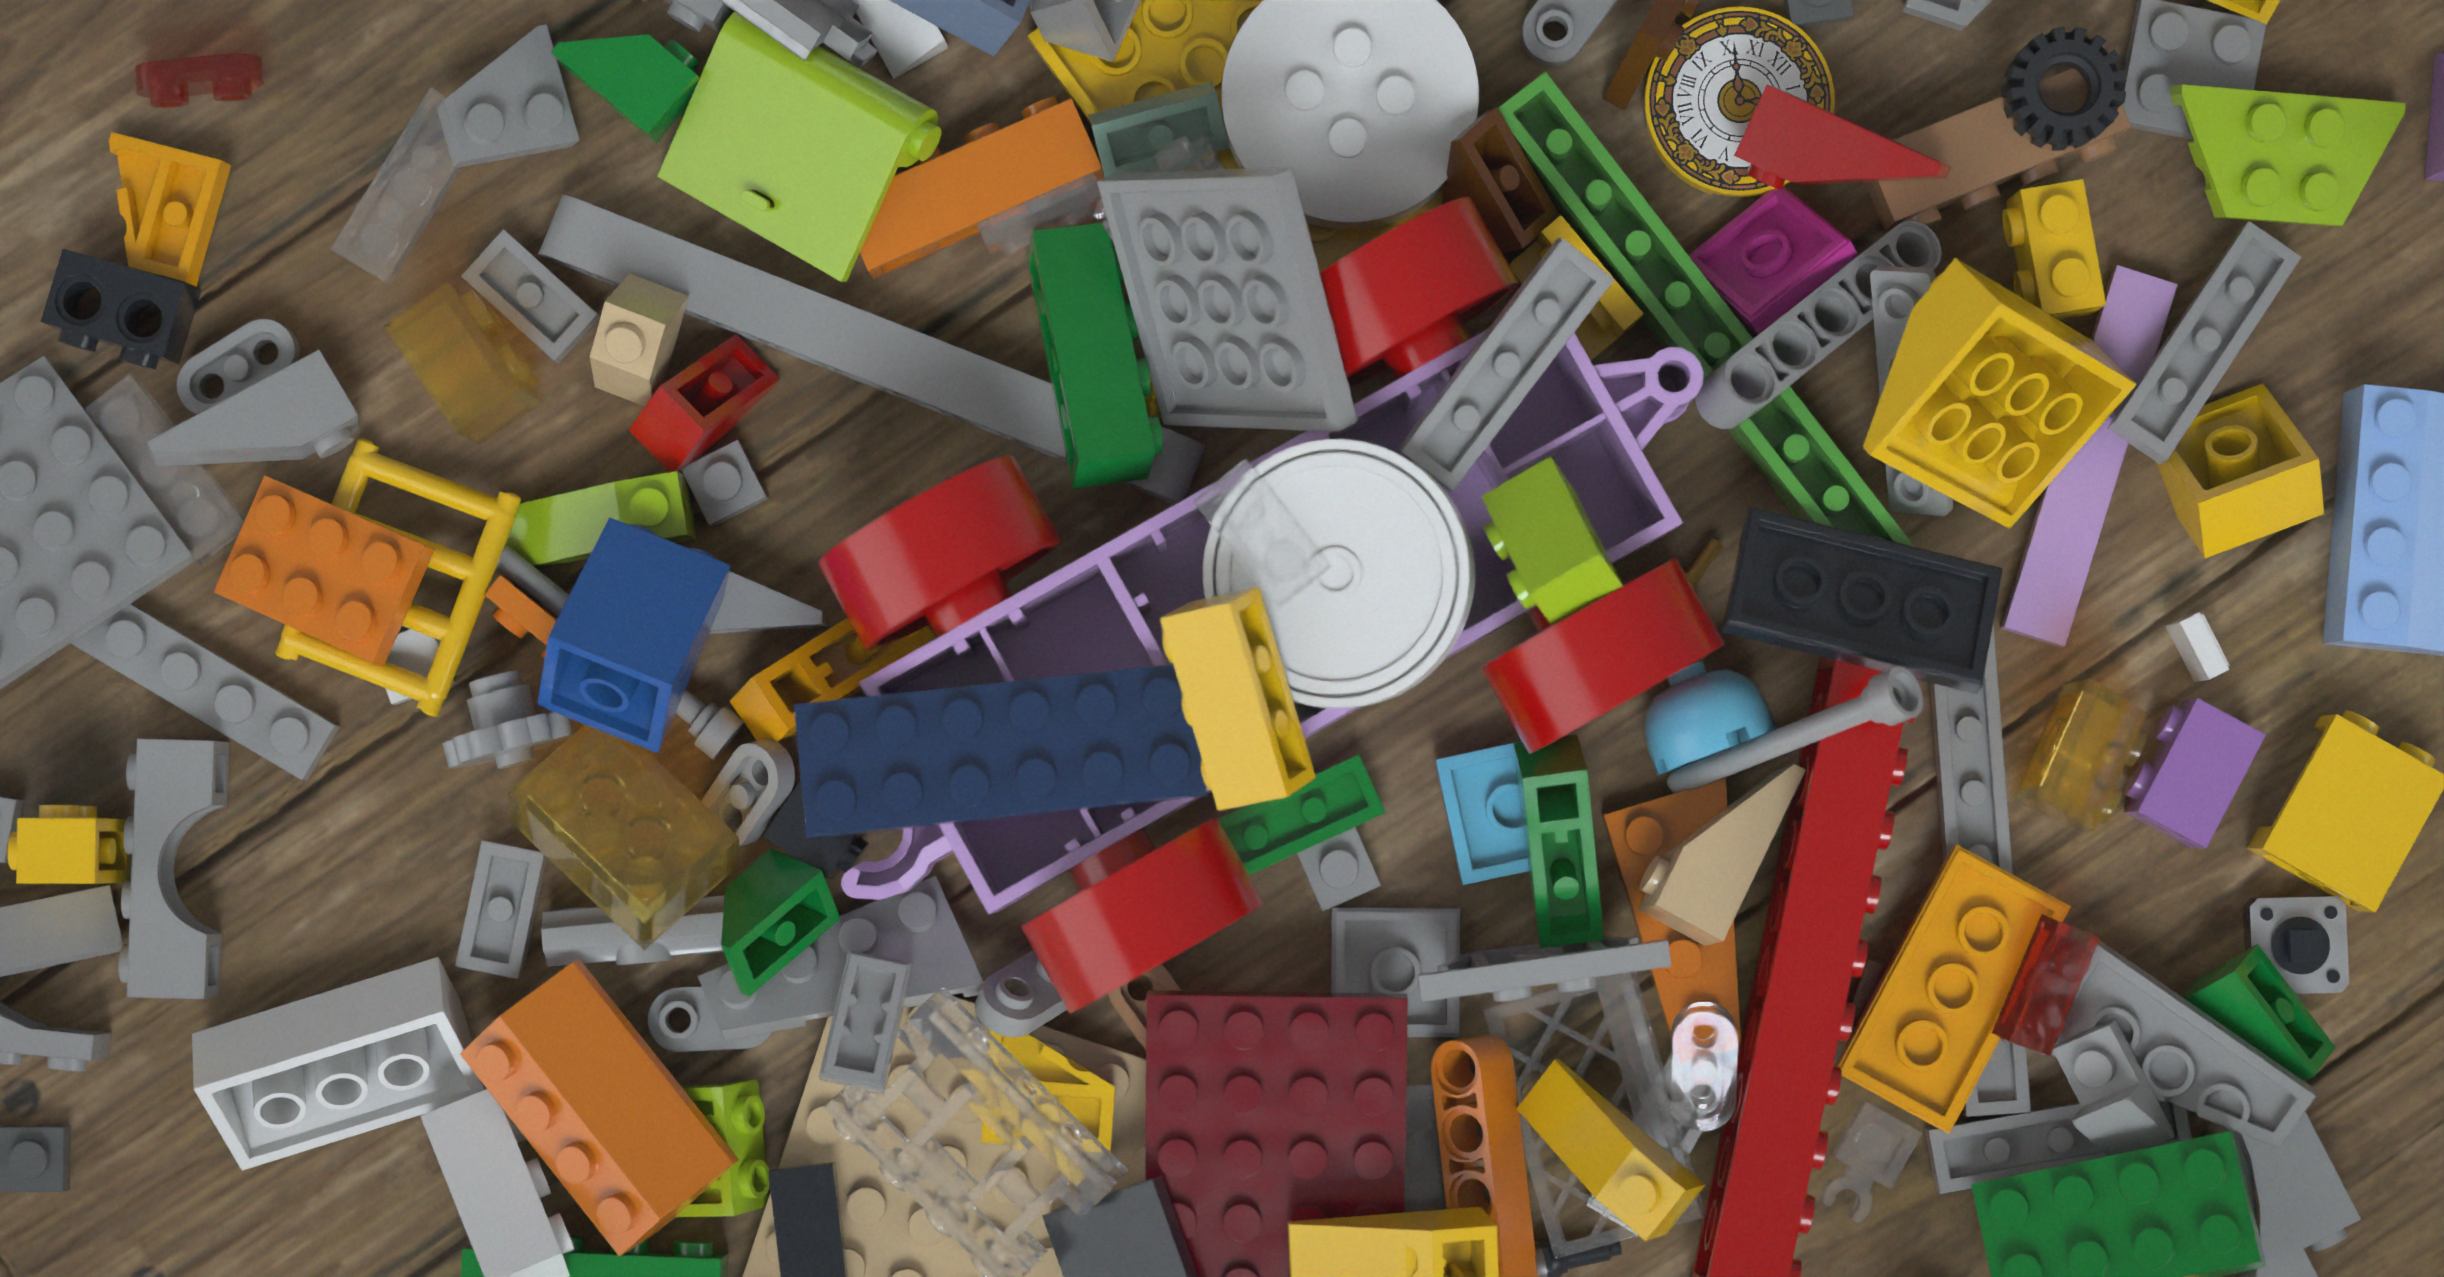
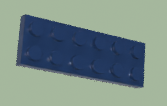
M1174 664L794 704L806 837L812 839L1206 797V784L1201 771L1202 757L1193 727L1188 724L1183 714V694Z

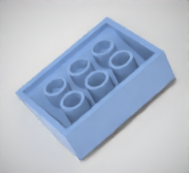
M2364 384L2343 394L2323 644L2444 656V393Z

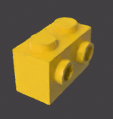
M2084 179L2020 189L2006 201L2007 209H2004L2002 213L2005 239L2009 247L2014 246L2018 271L2014 272L2013 278L2015 294L2058 320L2091 315L2104 307L2106 301Z
M39 805V818H17V831H13L9 837L8 863L11 870H16V884L124 883L126 880H130V854H126L124 848L126 819L97 818V806Z

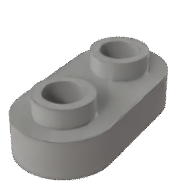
M1538 0L1527 14L1521 30V42L1526 54L1534 62L1546 67H1559L1569 63L1578 55L1618 0ZM1557 21L1564 26L1566 36L1559 41L1549 40L1543 33V26L1547 22Z
M258 319L245 324L195 355L183 365L177 378V392L181 402L193 413L200 414L299 361L300 346L298 340L288 328L273 320ZM275 343L279 351L277 359L269 365H263L259 359L261 348L265 344ZM220 376L224 381V390L219 397L210 399L205 391L206 384L211 378Z
M760 739L739 746L705 794L700 806L701 825L708 839L717 847L724 850H732L757 841L790 794L795 781V769L788 751L779 742L772 739Z
M1034 950L987 977L975 1002V1012L982 1024L991 1031L1006 1037L1025 1036L1067 1010Z
M702 986L669 989L654 1000L648 1013V1026L652 1037L662 1047L676 1052L747 1049L764 1043L774 1033L768 1032L724 1040ZM676 1007L684 1008L691 1017L690 1026L684 1032L675 1031L669 1024V1015Z

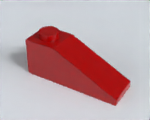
M1766 85L1734 155L1751 163L1746 175L1779 190L1782 189L1785 180L1807 185L1946 179L1951 169V166L1770 85Z

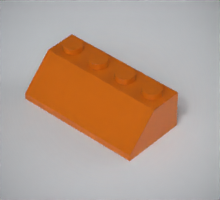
M580 959L569 964L501 1014L460 1053L461 1057L619 1257L661 1231L739 1161L738 1157Z

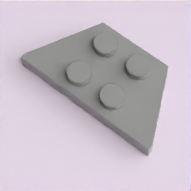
M1604 935V940L1541 949L1539 942L1468 952L1457 957L1456 960L1438 965V972L1418 974L1417 979L1421 1002L1488 992L1493 993L1494 1001H1512L1532 996L1531 986L1553 983L1557 984L1558 992L1582 991L1595 988L1597 986L1596 977L1671 967L1667 939L1639 943L1638 937H1611V935Z

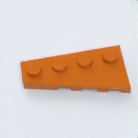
M1726 778L1697 789L1684 790L1602 815L1640 942L1657 939L1668 940L1671 967L1650 969L1649 971L1678 1061L1741 1043L1734 920L1723 942L1704 946L1639 911L1638 908L1646 894L1639 887L1646 869L1657 855L1663 858L1666 852L1728 807Z

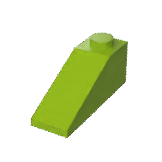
M678 471L610 482L521 503L516 512V519L506 545L511 547L535 568L585 560L589 558L609 517L628 525L643 526L651 530L656 536L676 544L696 541L697 535L688 482L685 476Z

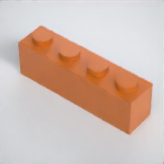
M1056 97L1038 101L1021 112L1023 120L1000 129L997 122L981 126L963 137L966 145L943 155L940 148H936L927 160H918L913 165L906 167L907 171L895 175L860 251L873 280L1103 179V168L1072 98L1060 104Z

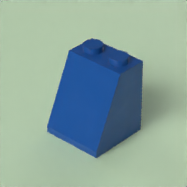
M609 517L548 636L537 706L658 753L722 604L731 565L717 560L704 550L686 548L656 536L651 530L643 526L628 525Z

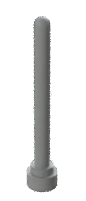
M505 545L496 569L558 618L569 594L511 547ZM687 689L676 711L678 716L691 725L688 732L697 738L694 745L712 760H716L745 725L741 717L727 705L719 708L715 703L711 702L707 706Z
M1903 667L1892 668L1873 676L1869 680L1868 686L1863 689L1861 696L1673 770L1667 777V786L1673 793L1697 789L1870 720L1893 726L1912 719L1920 714L1923 707L1921 688L1910 671Z

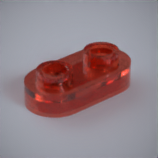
M230 53L159 60L142 63L134 67L136 94L150 98V105L156 108L186 106L190 104L189 96L213 94V99L216 101H243L252 98V89L264 85L262 57L254 54Z

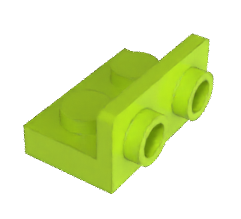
M741 1080L728 1084L681 1086L738 1157L739 1161L676 1217L736 1216L766 1207L770 1187L769 1167L766 1164L763 1135L765 1109L760 1099L758 1080Z

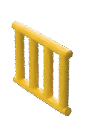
M359 438L353 453L348 459L331 504L434 548L435 551L428 567L463 580L450 617L411 603L402 624L403 627L440 640L430 670L426 677L387 661L384 667L288 625L283 627L275 654L282 659H293L296 661L299 655L407 696L419 701L417 708L421 709L425 714L436 717L439 715L443 702L447 698L486 597L484 594L489 589L516 519V512L520 505L521 497L511 492L503 493L500 491L498 497L478 491L378 454V446H375L368 439ZM369 477L486 520L487 522L473 557L357 514L356 510Z

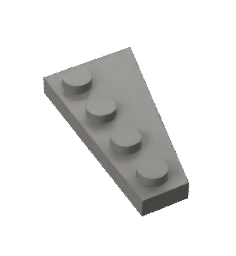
M934 876L924 880L907 892L883 900H877L841 915L839 921L750 997L741 994L729 963L699 975V981L724 1040L807 1026L808 1020L833 1016L848 950L912 963V972L904 1003L906 1008L933 1003L932 998L958 993H963L964 997L979 995L984 983L937 877Z
M2102 941L2094 944L2026 1044V1048L2045 1056L2048 1054L2055 1056L2052 1049L2059 1042L2116 1019L2158 1101L2171 1102L2196 1112L2201 1118L2277 1148L2284 1143L2319 1093L2315 1088Z

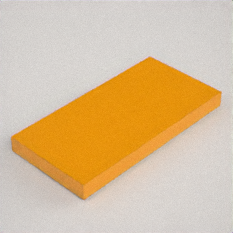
M1953 844L1840 1054L1835 1067L1842 1069V1076L1941 1131L1950 1134L2071 906L1965 848Z

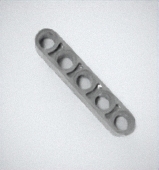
M1905 221L1898 224L1703 379V385L1695 397L1696 407L1702 418L1710 425L1719 429H1732L1768 404L1873 319L1870 273L1878 266L1934 270L1940 263L1942 251L1935 233L1928 226L1918 221Z

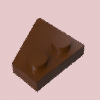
M1700 0L1655 1L1602 99L1625 111L1654 57L1656 56L1666 62L1685 27L1674 22L1679 12L1691 18Z

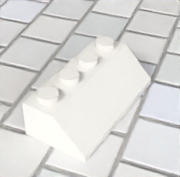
M439 957L192 1033L194 1090L242 1171L431 1112L485 1090L486 1087L460 1055L472 1042V1037L460 998Z

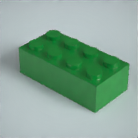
M2231 1131L1971 1184L1991 1277H2220L2267 1267L2237 1139Z

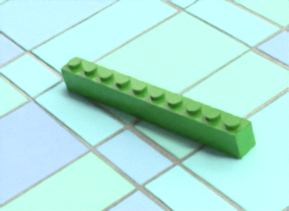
M1546 72L1498 107L1558 213L1566 220L1644 313L1641 320L1664 349L1677 347L1693 353L1700 361L1704 379L1753 340ZM1790 386L1743 423L1732 429H1727L1795 518L1914 547Z

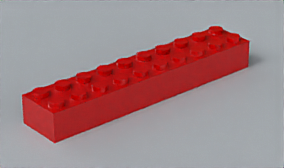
M1826 657L1819 658L1807 717L1861 696L1863 689L1868 686L1869 680L1883 671ZM1915 717L1904 722L1913 723ZM1870 720L1800 749L1797 765L1806 771L1788 807L1741 1033V1043H1739L1734 1067L1737 1071L1732 1078L1691 1277H1801L1802 1261L1793 1259L1798 1233L1807 1235L1813 1220L1815 1196L1807 1195L1811 1170H1821L1826 1157L1829 1135L1828 1132L1820 1130L1825 1105L1834 1106L1839 1094L1842 1069L1833 1066L1838 1040L1847 1042L1853 1026L1855 1004L1848 1003L1846 1000L1851 976L1860 978L1866 963L1868 940L1859 937L1864 913L1874 914L1879 900L1881 876L1873 875L1877 850L1886 851L1892 837L1895 814L1894 812L1886 811L1891 785L1897 787L1901 785L1906 769L1908 750L1899 747L1904 722L1890 726Z

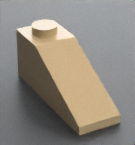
M1793 764L1773 772L1666 852L1663 858L1657 855L1649 864L1642 877L1639 889L1646 894L1638 910L1704 946L1723 942L1806 770Z

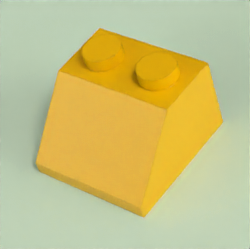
M2263 383L2203 405L2170 457L2162 464L2157 463L2177 518L2204 558L2324 515L2319 457Z

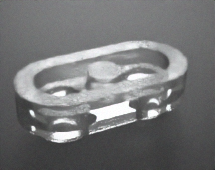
M1696 1002L1686 1006L1675 1017L1671 1030V1108L1681 1124L1696 1131H1710L1721 1127L1731 1118L1736 1105L1738 1049L1736 1024L1732 1015L1724 1007L1716 1003ZM1699 1025H1710L1716 1030L1708 1038H1699L1692 1033ZM1701 1084L1708 1085L1714 1090L1709 1096L1703 1098L1696 1097L1691 1093L1695 1086Z

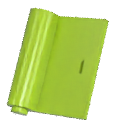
M733 12L724 23L657 177L840 282H847L898 167H908L918 160H927L933 154L940 141L941 128L937 126V111L820 46L811 50L804 61L740 14ZM755 191H758V192H760L761 194H763V195L767 196L768 198L772 199L773 202H774V204H772L771 202H769L766 198H764V197L760 196L759 194L755 193Z

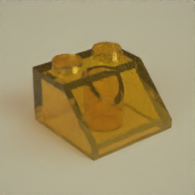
M2086 679L2063 684L2012 800L2080 831H2095L2099 822L2106 825L2112 818L2121 798L2122 790L2116 788L2115 785L2124 764L2133 766L2144 748L2148 732L2140 728L2147 713L2094 680Z

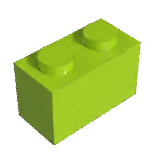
M1551 456L1481 496L1492 518V521L1483 525V528L1502 560L1511 557L1516 569L1508 573L1507 578L1525 609L1537 605L1553 626L1623 586L1574 488Z

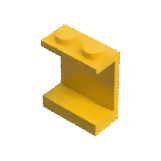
M2345 710L2342 716L2332 714L2319 717L2314 727L2324 733L2273 825L2258 827L2247 849L2330 896H2338L2347 906L2358 912H2376L2444 790V774L2433 768L2436 758L2431 754L2406 742H2401L2398 748L2377 737L2380 730L2377 724L2355 712Z

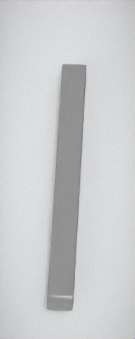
M562 195L538 255L615 287H618L627 275L631 273L689 296L684 314L1067 463L1051 383L587 202ZM1161 426L1163 449L1161 454L1154 455L1149 478L1120 482V484L1161 500L1177 504L1186 499L1206 446L1192 438Z

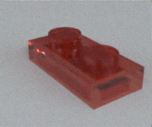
M2041 914L1992 1030V1034L2011 1043L2051 1056L2052 1049L2064 1029L2066 1018L2081 982L2090 967L2091 959L2100 937Z

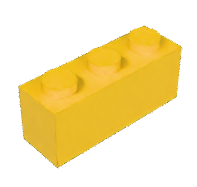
M1259 586L1191 601L1161 617L1164 651L1168 659L1174 664L1183 694V714L1188 724L1193 727L1202 757V776L1207 787L1212 790L1217 809L1223 810L1288 797L1315 779L1314 769Z

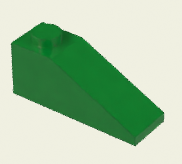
M1578 734L1563 736L1531 754L1528 753L1523 742L1513 743L1540 949L1604 940L1588 770Z

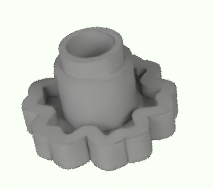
M515 670L491 675L469 683L472 698L466 701L474 731L454 737L452 740L442 744L449 768H461L496 760L497 768L503 769L535 760L534 750L567 741V739L578 736L573 719L555 712L537 715L530 684L523 685L520 671Z

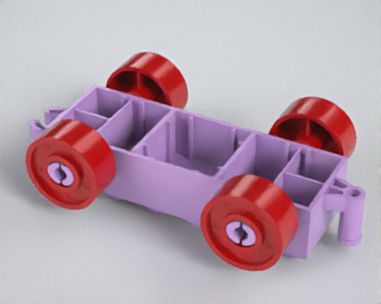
M1463 197L1431 209L1375 238L1319 273L1349 386L1358 384L1388 368L1396 380L1353 405L1357 423L1340 432L1307 430L1013 595L1007 582L1045 558L1062 541L1013 455L1001 456L977 465L924 491L867 524L827 552L819 560L818 566L866 651L876 650L894 643L929 625L937 637L932 642L860 681L859 683L866 696L1173 664L1164 651L1162 640L1163 628L1160 618L1191 601L1205 599L1203 561L1209 532L1224 500L1242 478L1261 462L1276 453L1303 443L1326 439L1362 441L1383 447L1405 457L1396 449L1487 331L1485 330L1472 338L1465 324L1497 304L1518 287L1519 282L1470 197ZM1573 333L1452 492L1441 485L1455 503L1464 520L1471 540L1475 563V586L1469 616L1459 639L1444 660L1528 613L1539 634L1481 667V670L1529 754L1619 706L1725 644L1677 558L1664 563L1552 626L1537 605L1529 609H1525L1507 578V574L1516 569L1511 557L1505 560L1499 557L1483 528V525L1492 521V518L1481 496L1550 456L1574 488L1612 565L1666 536L1683 523L1642 450L1663 424L1675 421L1686 411L1689 403L1698 395L1703 385V370L1700 361L1693 353L1683 348L1669 347L1658 351L1654 356L1647 359L1592 365L1578 338ZM1294 702L1304 739L1362 707L1324 708ZM1206 785V791H1207V794H1208V793H1210L1212 790H1210V789L1207 787V785ZM1201 797L903 829V840L900 846L889 858L878 862L864 861L849 869L843 875L841 881L843 891L852 898L883 900L909 891L930 874L936 862L955 853L988 914L999 912L1069 872L1080 893L1021 926L1069 1014L1139 977L1265 904L1217 817L1158 849L1154 846L1145 829Z

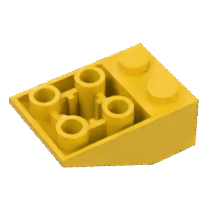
M1482 1207L1288 1222L1290 1277H1499L1497 1225Z

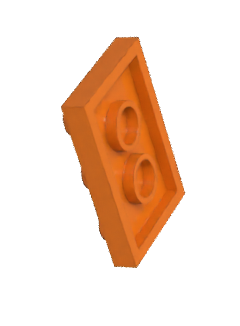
M264 475L213 592L370 663L384 667L435 549Z

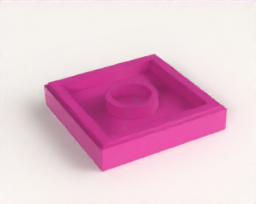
M1782 186L1781 190L1776 188L1765 193L1688 256L1734 315L1759 335L1856 258L1858 254L1852 242L1785 186Z

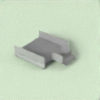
M853 0L721 1L804 61L811 50L822 42L858 68L871 60L878 51L868 43L873 32L853 18L860 6Z

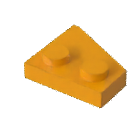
M111 132L109 138L110 152L117 155L122 188L116 189L120 214L124 217L127 225L124 242L128 267L197 286L232 165L212 157Z

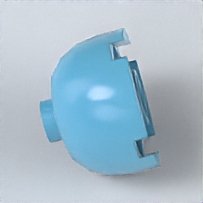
M1703 661L1687 666L1668 677L1671 687L1665 689L1652 699L1645 713L1643 733L1656 774L1661 775L1683 767L1689 762L1708 757L1778 729L1759 687L1750 679L1730 669L1707 673Z

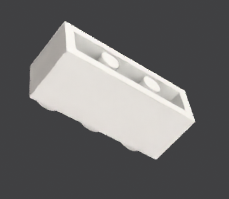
M488 1089L421 1115L420 1117L484 1277L570 1276L563 1254L574 1250V1247L560 1213L547 1217L540 1198L551 1194L540 1163L537 1157L527 1162L524 1161L517 1143L526 1140V1138Z

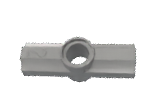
M725 895L670 901L668 896L611 901V906L578 907L542 912V946L547 967L569 965L578 959L583 964L616 961V965L674 960L673 955L724 952L721 947Z

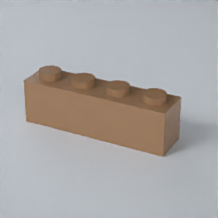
M2072 68L2040 82V92L2043 100L2050 108L2058 112L2069 113L2080 109L2084 105L2087 98V84L2083 76ZM1999 97L1894 139V141L1951 166V169L1946 179L1865 182L1884 231L1890 230L1905 221H1918L1926 226H1930L1942 220L1938 211L1942 208L1961 201L1964 210H1970L2000 197L1997 186L2020 178L2023 187H2027L2058 174L2057 162L2078 154L2082 164L2114 152L2118 149L2115 139L2131 128L2123 105L2118 108L2117 112H2119V115L2114 122L2095 139L2093 138L2084 146L2076 149L2073 146H2068L2063 151H2052L2051 144H2045L2041 148L2031 144L2034 137L2028 133L2020 136L2013 129L2018 125L2014 117L2007 119L2003 110L2008 104L2007 97Z

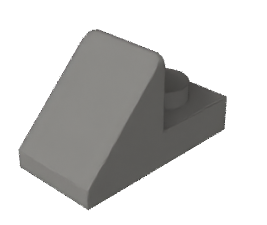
M2116 1019L2061 1041L2052 1049L2082 1107L2072 1118L2074 1126L2107 1156L2150 1148L2174 1137L2175 1134Z

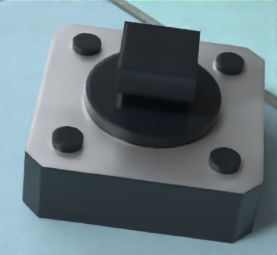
M2338 896L2250 898L2244 904L2245 951L2258 944L2295 994L2342 993L2349 985L2346 904Z

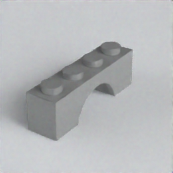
M137 739L136 752L129 754L126 767V781L128 789L135 791L134 816H128L125 822L124 848L126 854L132 855L131 880H126L122 888L121 910L123 917L130 919L129 944L122 946L118 964L120 981L127 983V997L179 999L220 997L222 933L198 921L184 906L175 885L174 863L178 847L187 831L205 815L227 806L230 742Z

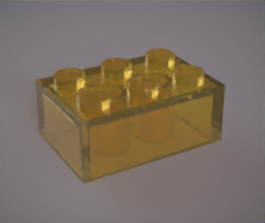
M584 725L508 791L510 822L644 951L738 867L739 837L645 748L588 725Z

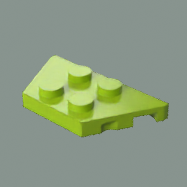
M2185 84L2171 85L2170 97L2173 105L2182 106L2194 140L2188 142V146L2196 167L2204 174L2206 181L2204 190L2214 217L2225 219L2343 226L2404 116L2406 103Z

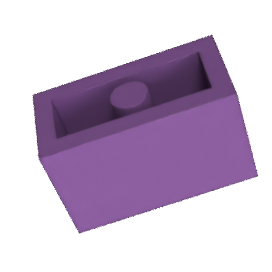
M2199 698L2183 700L2179 707L2172 704L2156 728L2154 738L2161 742L2150 763L2141 761L2126 785L2124 794L2131 797L2124 813L2190 848H2207L2266 734Z

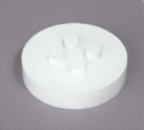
M1263 0L1246 19L1236 35L1227 56L1222 81V117L1229 147L1239 168L1292 167L1295 182L1301 196V205L1306 223L1339 230H1360L1386 225L1410 215L1432 200L1444 188L1445 181L1448 179L1446 173L1451 142L1476 121L1479 103V85L1472 52L1455 20L1437 0Z
M1346 439L1312 441L1290 447L1261 462L1242 478L1224 500L1214 519L1205 547L1203 561L1205 598L1259 586L1293 701L1324 708L1367 706L1386 701L1413 688L1427 678L1451 652L1464 629L1473 601L1475 586L1473 548L1464 520L1451 497L1429 473L1416 463L1383 447L1362 441Z

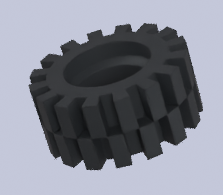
M2064 27L2053 28L2046 35L2042 32L2034 37L2008 65L2004 74L2007 80L2001 86V98L2007 97L2008 101L2003 110L2007 119L2014 117L2018 125L2013 129L2020 136L2028 133L2034 137L2031 144L2040 148L2045 144H2051L2052 151H2063L2068 146H2073L2076 149L2084 146L2093 138L2095 139L2119 115L2117 110L2125 102L2127 93L2126 91H2121V85L2127 81L2125 69L2118 71L2115 63L2121 59L2115 49L2108 53L2102 47L2107 40L2098 34L2093 39L2085 36L2087 29L2075 27L2071 32H2065ZM2060 65L2069 66L2083 76L2087 84V98L2080 109L2074 112L2062 113L2053 110L2045 103L2040 92V82L2044 72L2049 68Z

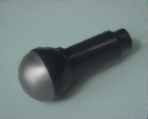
M1599 1236L1567 1244L1544 1239L1534 1242L1538 1277H1561L1568 1272V1269L1609 1261L1612 1256L1622 1254L1618 1236L1609 1238Z

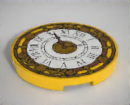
M1742 6L1726 7L1701 14L1682 25L1685 29L1667 61L1665 62L1655 57L1650 67L1644 90V115L1649 139L1654 150L1668 169L1679 179L1702 192L1732 197L1764 195L1776 188L1746 175L1751 163L1734 155L1766 85L1779 88L1834 113L1835 93L1829 67L1812 39L1797 25L1778 14L1763 9ZM1785 180L1783 186L1789 184L1790 181Z

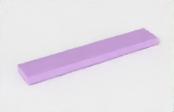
M2116 265L2111 270L2104 293L2106 305L2099 309L2090 339L2137 384L2156 356L2178 284ZM2130 393L2042 492L2000 629L2060 648L2065 647L2128 446V442L2107 428Z

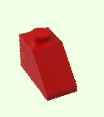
M736 334L660 385L629 428V431L669 472L680 471L711 449L776 386L780 378Z

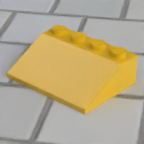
M1955 258L1945 271L1932 281L1928 291L1911 310L1863 448L1872 457L2010 529L2137 384L2091 339Z

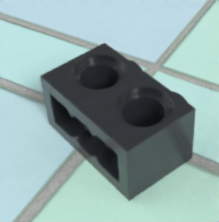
M62 249L40 322L60 330L57 340L60 343L90 352L96 351L98 342L121 348L118 359L156 370L159 359L180 364L201 292L182 282ZM98 289L101 295L99 311L93 317L81 320L77 312V304L80 297L88 290ZM158 306L163 318L161 327L152 336L142 338L138 331V319L146 309Z

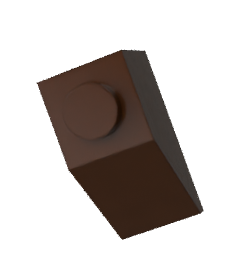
M1497 107L1488 109L1451 142L1446 173L1448 179L1445 181L1442 205L1459 198L1470 197L1502 254L1523 249L1559 216L1557 209Z

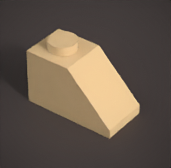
M629 273L605 300L590 353L595 387L639 405L646 406L659 386L665 381L689 296Z

